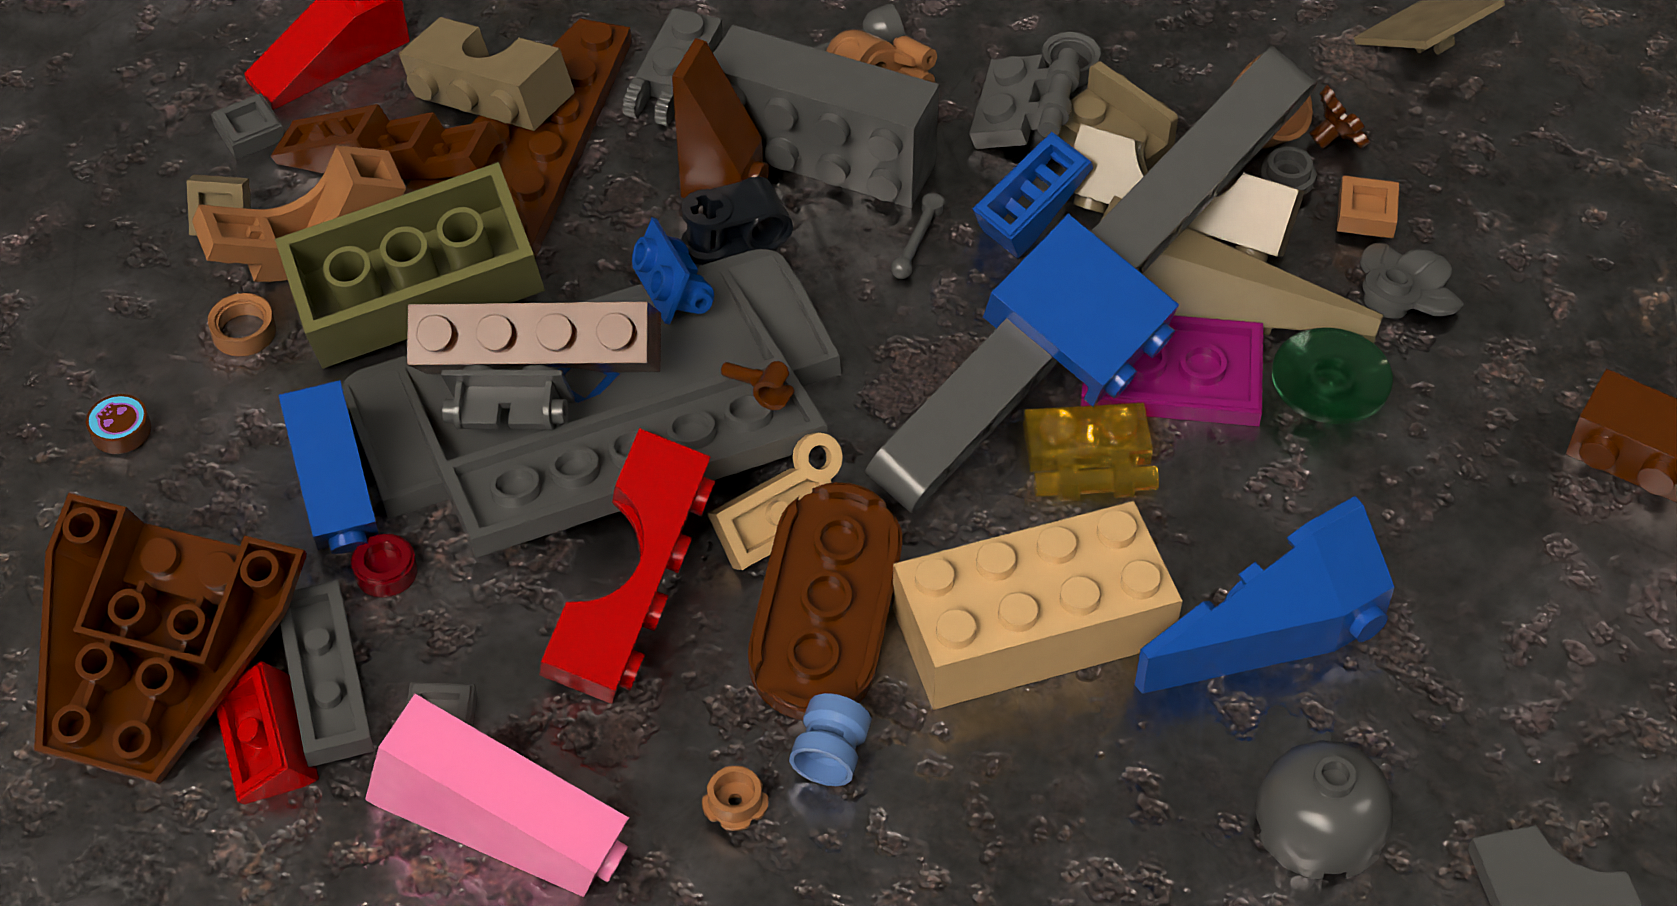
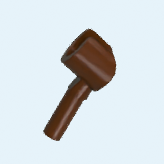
M774 361L767 366L765 371L760 369L754 370L730 362H725L721 367V374L724 377L751 384L754 387L753 395L756 401L767 409L781 410L794 393V387L783 384L789 376L788 367L783 362Z

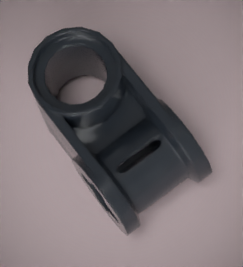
M750 177L737 183L694 191L683 199L681 205L682 218L687 223V230L683 233L681 240L686 244L693 262L699 265L708 264L751 250L776 249L788 240L794 228L793 222L772 183L763 177ZM700 206H703V213H698ZM711 241H715L713 249H710Z

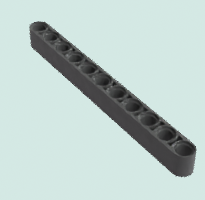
M1271 46L1090 232L1143 274L1299 110L1315 89L1318 81ZM1006 318L881 447L868 464L865 474L910 513H914L1054 368L1058 361Z

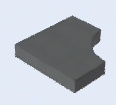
M1537 825L1472 837L1467 850L1491 906H1643L1628 872H1599L1573 863L1550 846Z

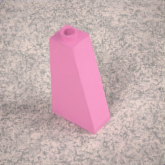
M414 694L378 747L365 798L366 801L582 897L586 895L596 876L607 883L609 882L629 847L618 841L629 817L417 694Z

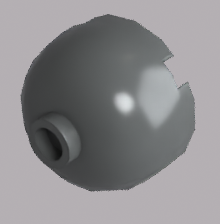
M1319 740L1291 748L1274 761L1259 788L1255 802V815L1257 814V821L1261 828L1259 837L1264 848L1283 867L1306 878L1323 880L1325 873L1337 875L1347 872L1345 878L1356 876L1379 859L1389 838L1393 824V793L1381 769L1364 752L1343 742Z

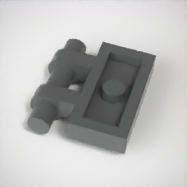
M1071 48L1060 50L1057 60H1054L1049 68L1046 67L1042 55L1009 56L1002 59H991L969 132L975 149L1027 145L1030 132L1034 129H1038L1039 134L1045 138L1051 132L1058 136L1061 126H1064L1069 120L1072 109L1069 96L1071 92L1076 90L1081 76V69L1078 66L1080 59L1078 52Z

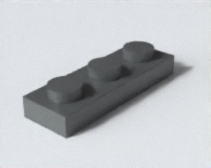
M335 580L297 589L293 593L288 611L281 620L280 626L302 745L308 767L374 752L339 581Z

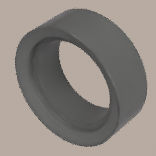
M1061 32L1048 38L1042 48V56L1046 67L1049 68L1053 62L1052 59L1059 54L1060 50L1064 48L1074 49L1089 62L1087 66L1081 68V76L1077 87L1087 85L1090 66L1100 61L1101 51L1097 42L1079 32Z

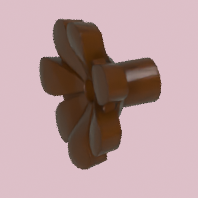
M1326 85L1319 93L1322 98L1320 101L1323 103V116L1325 120L1309 132L1312 139L1321 149L1327 147L1339 136L1342 139H1349L1360 149L1370 144L1368 136L1362 131L1365 128L1362 121L1353 113L1346 115L1345 107L1336 98L1333 90Z

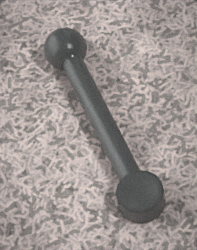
M931 193L923 197V214L902 256L894 259L891 264V272L896 278L905 279L912 274L913 265L911 261L932 218L943 213L944 199L941 195Z

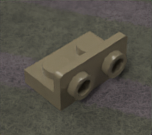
M1098 61L1089 68L1087 89L1070 100L1072 109L1069 120L1064 126H1061L1058 137L1074 148L1080 125L1084 124L1144 142L1146 162L1150 170L1174 146L1178 116L1166 104L1131 83L1124 75L1115 72L1101 61Z

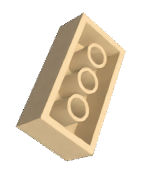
M1134 501L893 564L894 588L892 608L933 710L1139 654L1141 648L1179 620L1182 599Z

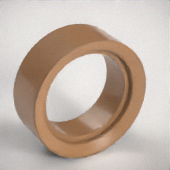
M238 293L227 296L217 302L208 315V327L213 342L221 352L227 355L249 356L258 353L272 342L276 334V324L271 306L264 298L255 294ZM252 315L263 320L261 328L247 337L232 338L222 333L224 326L238 316Z

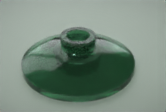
M1313 328L1293 335L1279 347L1272 365L1273 384L1281 399L1299 414L1323 423L1348 424L1374 415L1387 402L1393 384L1392 369L1383 352L1361 335L1338 328Z

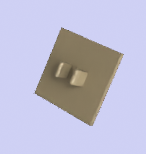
M1420 0L1354 37L1356 45L1415 48L1417 53H1421L1434 46V52L1438 55L1455 45V33L1505 6L1504 0Z

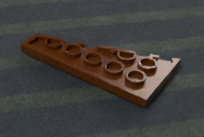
M580 18L552 45L561 50L575 93L535 131L480 115L471 123L490 121L500 136L484 167L499 162L535 259L631 46L630 27ZM454 177L413 179L406 186L404 194Z

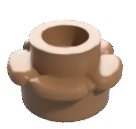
M728 766L717 771L711 777L707 784L708 794L702 798V809L710 821L720 822L721 827L725 830L741 831L747 829L751 825L752 820H760L765 815L769 799L768 795L762 792V781L753 771L742 766ZM732 798H740L742 800L738 805L729 803V800Z

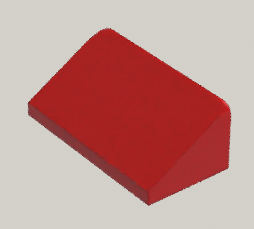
M261 661L238 678L216 708L237 802L244 805L306 787L316 782L319 778L316 766L308 767L304 755L290 675Z

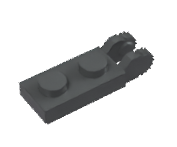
M672 8L635 77L630 82L629 88H627L623 99V114L633 118L639 117L652 96L658 98L654 112L655 122L661 125H670L673 118H675L672 75L695 38L706 41L712 53L714 52L723 33L722 19Z

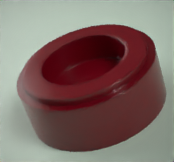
M379 534L368 538V543L362 544L355 549L351 565L358 587L366 594L381 598L391 597L404 592L414 582L417 575L415 554L411 544L404 538L394 534Z

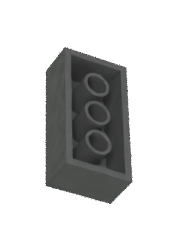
M732 24L713 54L762 137L763 162L780 170H787L830 185L876 197L882 201H889L912 208L936 165L939 84Z

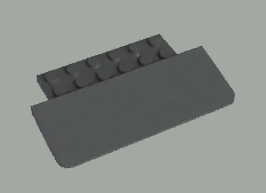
M756 249L697 267V275H702L704 280L714 290L712 306L707 312L702 314L676 310L670 325L665 324L661 318L660 372H618L620 374L601 394L578 403L575 401L574 403H567L566 424H556L554 430L511 429L508 425L510 408L501 409L499 429H456L454 423H445L443 420L442 408L444 400L454 399L441 374H426L408 366L407 355L354 372L344 381L342 389L349 416L388 519L450 499L474 556L478 558L615 512H621L612 503L615 484L639 428L711 456L704 477L712 480L741 473L747 469L793 455L797 442L805 435L811 433L828 434L826 422L803 386L840 375V356L804 287L785 258L772 250ZM643 284L583 301L649 302L655 307ZM774 361L783 362L789 371V376L783 384L794 387V393L781 410L767 409L756 401L753 395L754 387L751 384L724 377L721 374V367L725 362H730L754 370L760 369L765 371L770 363ZM524 367L502 368L495 370H522ZM551 367V368H553L554 370H558L560 367ZM571 368L565 374L571 390L584 398L607 376L601 372Z

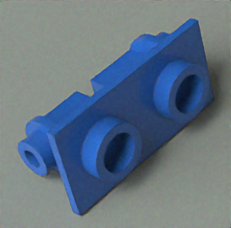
M652 217L644 237H640L634 246L632 267L654 306L661 312L662 320L665 324L670 325L676 310L697 314L707 312L714 300L713 288L704 280L702 275H697L698 268L691 259L686 244L679 238L667 236L657 218Z

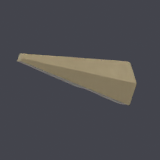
M1113 196L1101 220L1122 198ZM1186 228L1143 273L1146 278L1179 304L1174 315L1263 323V335H1269L1272 328L1306 331V338L1323 340L1327 332L1363 335L1364 343L1374 344L1383 319V314L1190 228Z

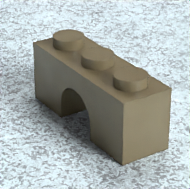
M439 17L398 53L407 74L408 86L415 97L533 131L575 93L560 48L519 37L504 51L489 56L479 27Z

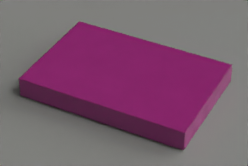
M1174 315L1169 324L1175 330L1172 338L1154 358L1144 353L1132 367L1138 372L1117 398L1113 399L1106 393L1092 407L1084 400L1088 387L1082 382L1080 411L1259 427L1262 416L1263 323Z

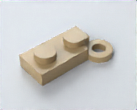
M824 433L805 435L797 442L793 450L795 468H790L707 513L733 569L744 570L769 556L780 517L786 507L798 496L800 500L804 495L812 493V488L832 483L830 479L838 473L842 466L843 458L841 446L835 438ZM815 446L822 447L827 456L824 466L820 469H815L809 462V453Z

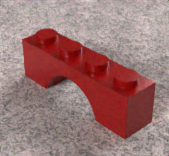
M639 428L615 484L612 503L626 516L636 533L640 550V562L629 580L613 593L595 600L565 603L541 660L539 676L612 704L619 686L631 691L645 654L634 650L642 628L644 627L655 632L669 595L658 591L667 569L679 573L692 537L682 534L690 512L702 516L715 484L714 480L704 477L711 456Z

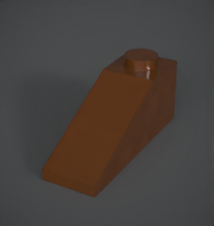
M695 38L672 75L682 198L697 190L717 188L737 183L750 177L768 179L769 165L763 162L761 135L707 42Z

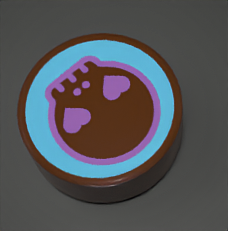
M116 394L99 400L91 407L86 416V427L93 444L99 450L110 454H122L138 448L147 440L151 432V421L146 407L140 399L128 394Z

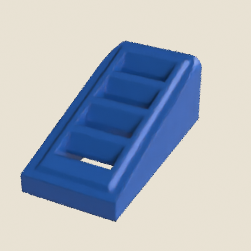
M1051 132L972 208L979 226L988 236L1018 259L1037 240L1093 169L1092 162ZM1051 158L1066 169L1061 176L1046 166ZM1036 177L1049 186L1046 191L1043 192L1032 184ZM1022 195L1032 203L1027 209L1017 202ZM1007 214L1015 219L1011 225L1004 220Z

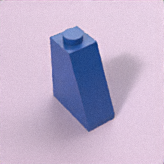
M341 381L279 394L316 547L318 550L330 547L332 554L355 551L358 546L368 543L367 538L379 535Z

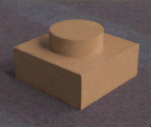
M1343 176L1339 190L1337 232L1394 238L1398 219L1399 182Z

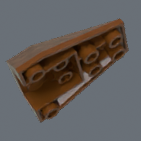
M68 493L45 552L34 750L40 754L160 785L286 615L307 557L306 551L245 535L241 545L237 546L144 523L125 506Z

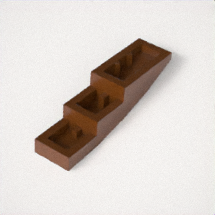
M374 104L292 121L271 154V157L279 165L324 173L336 145L389 151L402 180L456 177L483 168L500 136L490 121L444 129L434 112L389 120L380 105Z

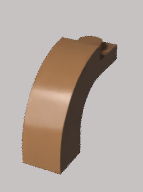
M336 145L322 178L314 188L301 198L289 204L271 209H246L199 204L192 223L207 261L248 264L254 282L285 281L288 279L275 242L276 238L404 194L406 187L389 151Z

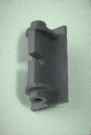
M469 365L464 367L463 370H442L441 373L454 399H445L443 402V420L445 423H454L456 429H499L501 409L510 408L508 425L511 429L554 430L556 424H566L568 419L567 403H574L575 400L563 371L554 370L544 365H529L522 370H495L485 365Z

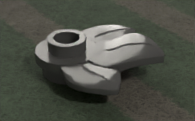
M1374 243L1363 252L1360 260V266L1366 273L1362 284L1365 292L1363 299L1369 309L1383 314V317L1387 318L1404 317L1408 310L1412 308L1432 316H1446L1462 309L1464 303L1461 299L1444 287L1448 283L1453 270L1448 260L1442 255L1423 249H1413L1402 255L1386 243Z

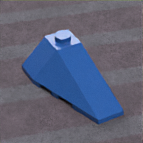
M1354 496L1305 523L1287 537L1292 549L1268 568L1263 570L1255 561L1238 574L1240 581L1229 591L1222 603L1215 606L1211 601H1203L1140 649L1134 685L1142 694L1335 652L1355 639L1358 642H1364L1375 636L1388 620L1386 614L1395 586L1363 503Z

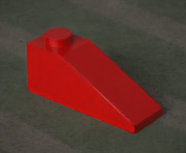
M315 0L244 73L246 82L257 94L261 93L271 109L275 110L410 42L402 0Z

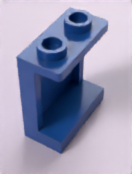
M1068 213L991 292L983 318L995 328L1006 318L1086 384L1088 391L1084 400L1094 407L1106 393L1115 399L1125 390L1138 372L1132 366L1144 353L1154 358L1165 347L1175 333V330L1169 324L1179 304Z

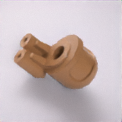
M846 30L835 36L826 52L935 83L934 75L929 73L928 70L936 63V50L908 36L895 38L892 45L884 39L863 30Z

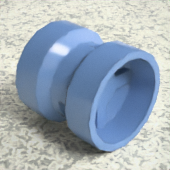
M828 693L815 695L810 699L804 715L803 724L806 727V731L795 739L790 753L789 762L793 769L808 780L822 785L842 786L848 784L853 778L858 763V755L855 749L865 742L871 726L872 718L869 712L861 704L848 697Z

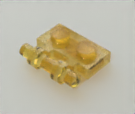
M1144 403L1026 409L1024 411L1023 426L1030 472L1055 471L1034 473L1035 497L1059 496L1060 502L1079 501L1080 494L1113 492L1115 498H1130L1135 496V491L1158 490L1159 474L1157 466L1134 467L1137 465H1150L1153 452ZM1103 467H1109L1108 469L1079 470V469H1086V468H1103Z

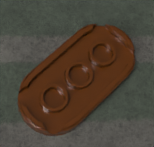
M834 482L812 488V493L804 495L800 500L798 496L786 507L777 526L750 636L748 667L752 683L761 698L774 710L797 720H804L809 701L815 695L824 693L838 694L860 703L870 690L876 675L893 596V564L900 562L902 530L896 516L894 519L892 513L885 507L886 503L875 492L859 485Z

